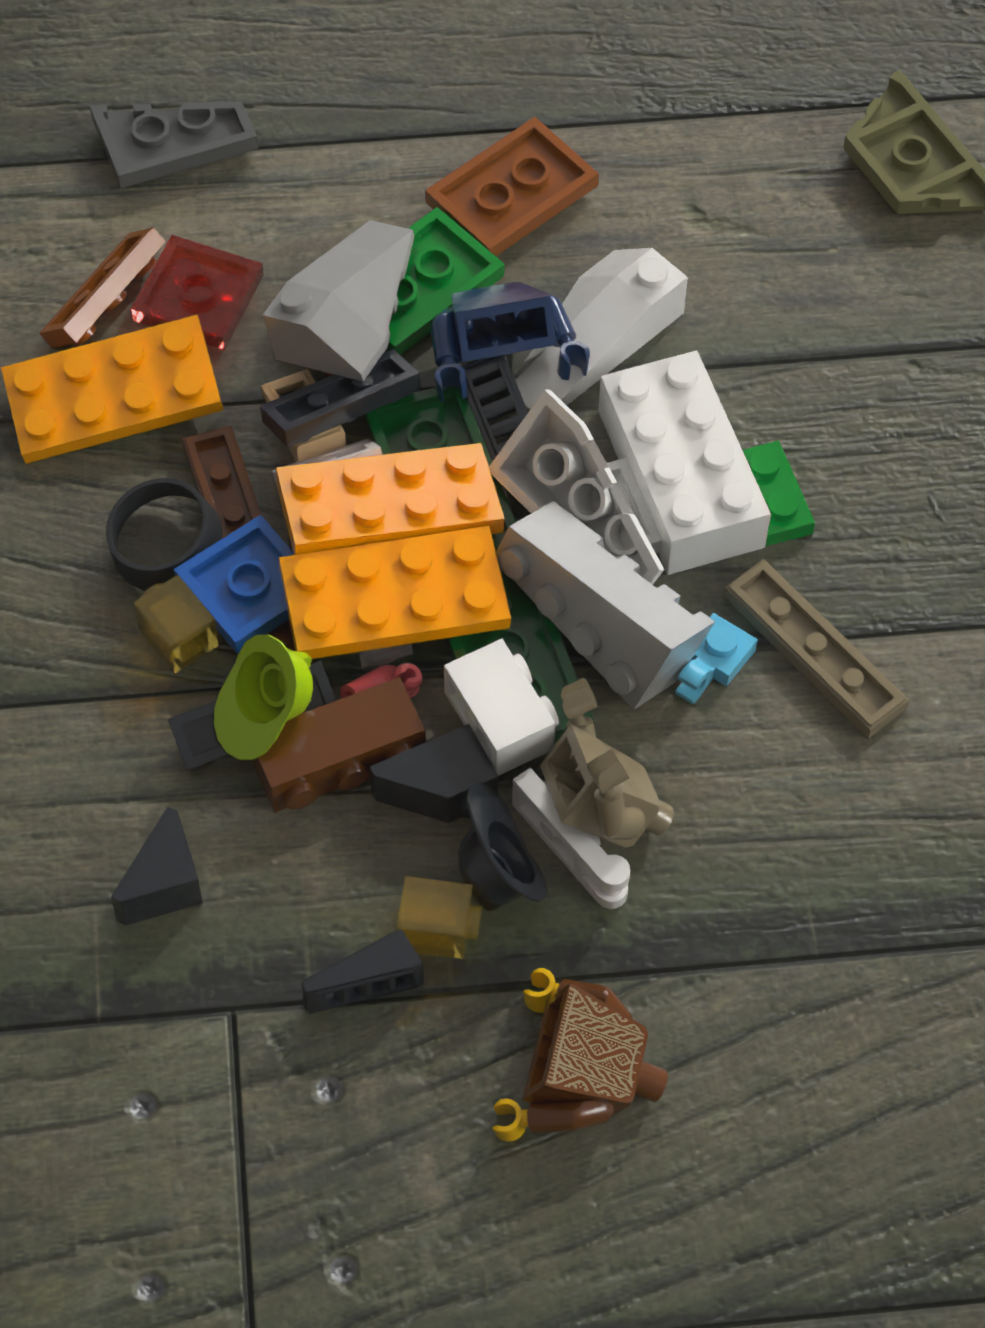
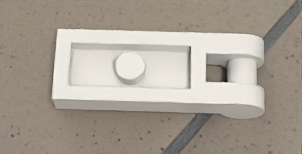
M531 768L514 778L512 805L602 907L616 909L622 906L628 896V882L631 872L627 860L619 855H607L600 847L599 837L562 823L546 780L543 782Z

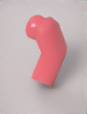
M402 663L399 666L382 665L343 685L340 695L341 698H345L400 677L409 697L412 698L419 692L423 680L422 673L412 663Z

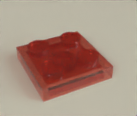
M171 235L131 308L133 321L153 327L198 314L206 344L225 350L264 276L263 263Z

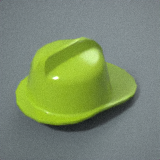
M255 635L245 642L220 690L214 707V727L217 739L228 754L238 760H254L262 756L275 743L285 723L306 710L311 702L313 693V680L309 669L312 658L307 653L292 651L286 648L282 641L271 635Z

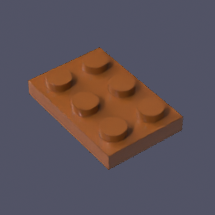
M533 117L426 189L425 203L432 209L438 207L493 255L498 256L598 187L599 173L541 121Z

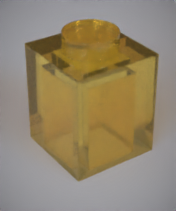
M179 575L164 584L160 583L151 586L142 594L140 599L134 602L139 631L174 674L218 647L214 617Z
M405 876L396 930H403L416 953L464 959L467 939L478 940L482 907L472 905V884Z

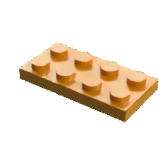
M198 314L1 367L19 447L25 464L224 411Z
M481 443L276 467V485L294 555L490 526L491 534L503 533L505 518Z
M490 526L279 557V570L295 650L307 653L312 659L510 628L511 615Z

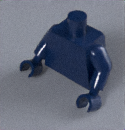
M512 282L451 294L452 307L444 309L432 321L431 338L435 364L439 367L435 371L437 397L441 402H444L443 391L448 387L460 388L462 400L467 397L466 374L464 368L458 365L460 360L467 362L554 346L560 347L557 373L561 379L569 380L571 365L579 367L584 376L587 375L590 350L586 344L574 341L576 333L561 301L554 295L545 293L522 282Z

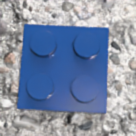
M259 515L175 568V580L234 651L238 653L247 640L255 635H266L289 620L279 570V557L294 554L263 516Z

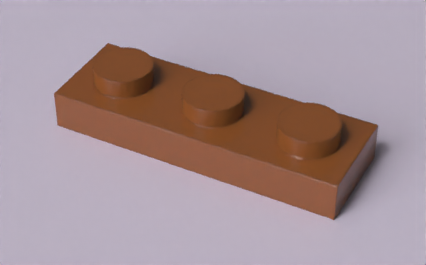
M154 227L128 233L39 332L51 348L69 344L78 346L88 340L96 331L97 326L94 322L101 314L114 309L124 300L127 295L124 288L132 279L143 276L156 263L154 255L165 243V240Z

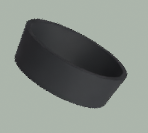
M158 478L134 486L116 502L107 520L106 538L115 567L125 581L144 591L163 593L182 588L175 580L174 569L223 539V530L215 509L194 487L181 480ZM167 496H183L200 503L203 514L200 534L192 547L179 558L158 566H142L126 560L117 551L118 537L125 522L137 509L146 503Z

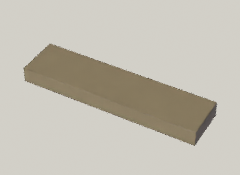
M762 559L725 587L723 597L868 739L907 709L909 699L765 559Z

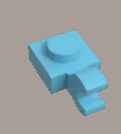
M715 613L710 616L715 623L692 659L678 675V680L682 683L675 690V694L692 705L700 698L713 679L727 687L756 651L758 639Z

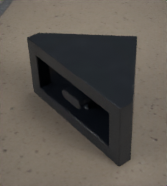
M167 807L113 892L111 900L116 921L129 925L203 903L199 879L177 810Z

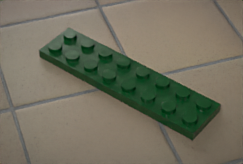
M435 387L412 393L395 403L384 405L363 415L371 440L381 447L383 455L481 443L488 466L492 463L468 399L466 397L462 400L461 389L458 387H448L443 391L444 402L438 399ZM491 474L505 518L503 533L491 534L496 552L509 526L516 523L501 483ZM499 565L511 615L510 628L445 639L453 661L499 639L504 640L512 655L520 654L529 667L532 676L531 685L539 698L542 696L548 697L555 708L559 720V725L555 727L554 742H557L566 731V723L569 721L563 710L561 690L563 687L578 681V678L556 625L539 611L532 599L513 579L504 573ZM588 711L583 714L586 717L592 718L594 723L591 711Z

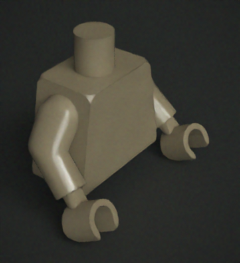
M580 679L563 687L561 698L564 713L569 719L566 723L567 729L540 765L561 822L626 848L634 845L645 830L655 835L663 834L673 819V807L658 799L647 771L640 763L597 739L592 718L583 715L597 708V702L586 679Z

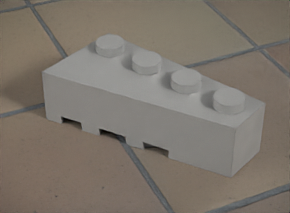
M554 501L509 526L496 551L498 564L504 573L519 585L536 604L539 611L556 625L572 643L575 650L593 665L605 678L611 689L619 694L633 710L677 682L678 675L692 659L715 623L714 620L702 611L692 615L678 604L680 595L667 585L663 584L656 588L638 574L640 565L624 554L621 557L614 556L605 550L604 541L600 535Z

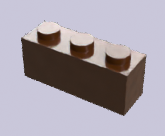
M399 677L304 712L287 721L277 740L267 753L251 761L274 813L286 808L300 809L314 802L318 796L336 789L349 790L360 786L370 777V766L425 743L426 731Z

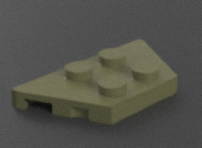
M901 70L894 72L889 79V85L879 98L875 97L866 108L865 117L856 121L846 134L843 149L896 214L985 210L984 168Z

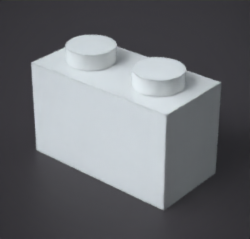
M499 639L444 665V692L463 724H470L498 776L551 751L554 747L555 727L559 725L558 716L551 701L546 696L539 698L532 687L531 672L524 658L520 654L512 655L503 639Z

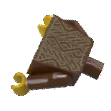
M538 968L531 973L532 985L538 988H545L541 992H534L530 989L523 991L526 1006L534 1012H544L522 1098L523 1101L531 1104L528 1109L521 1110L518 1103L512 1099L505 1098L496 1102L493 1107L496 1114L516 1115L514 1122L509 1126L497 1125L492 1127L496 1137L502 1141H515L523 1135L526 1127H529L533 1133L569 1132L606 1123L610 1117L629 1107L635 1095L651 1102H657L661 1098L666 1088L668 1072L663 1068L643 1061L648 1032L645 1026L633 1020L632 1014L609 987L564 979L559 984L555 982L551 971L545 968Z

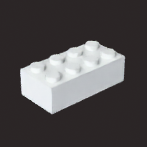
M698 351L602 375L598 412L618 459L627 458L661 537V552H658L667 575L765 548L771 513Z

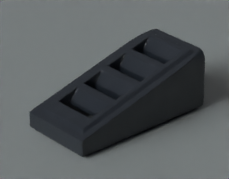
M505 355L478 359L461 365L466 374L467 399L492 462L506 444L504 442L497 445L495 439L514 432L528 413ZM506 392L509 395L495 402L481 406V402L486 401L488 399L494 398ZM514 411L517 414L489 426L488 422Z
M396 930L304 979L302 982L303 1003L308 1013L312 1014L409 990L424 984V966L403 930Z

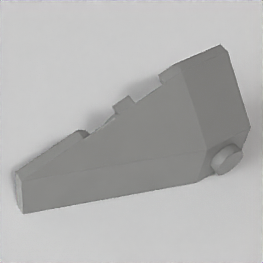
M369 220L288 280L263 314L275 359L363 382L388 347L390 339L389 324L392 314H395L399 302L397 292L400 280L405 278L414 241L413 230Z

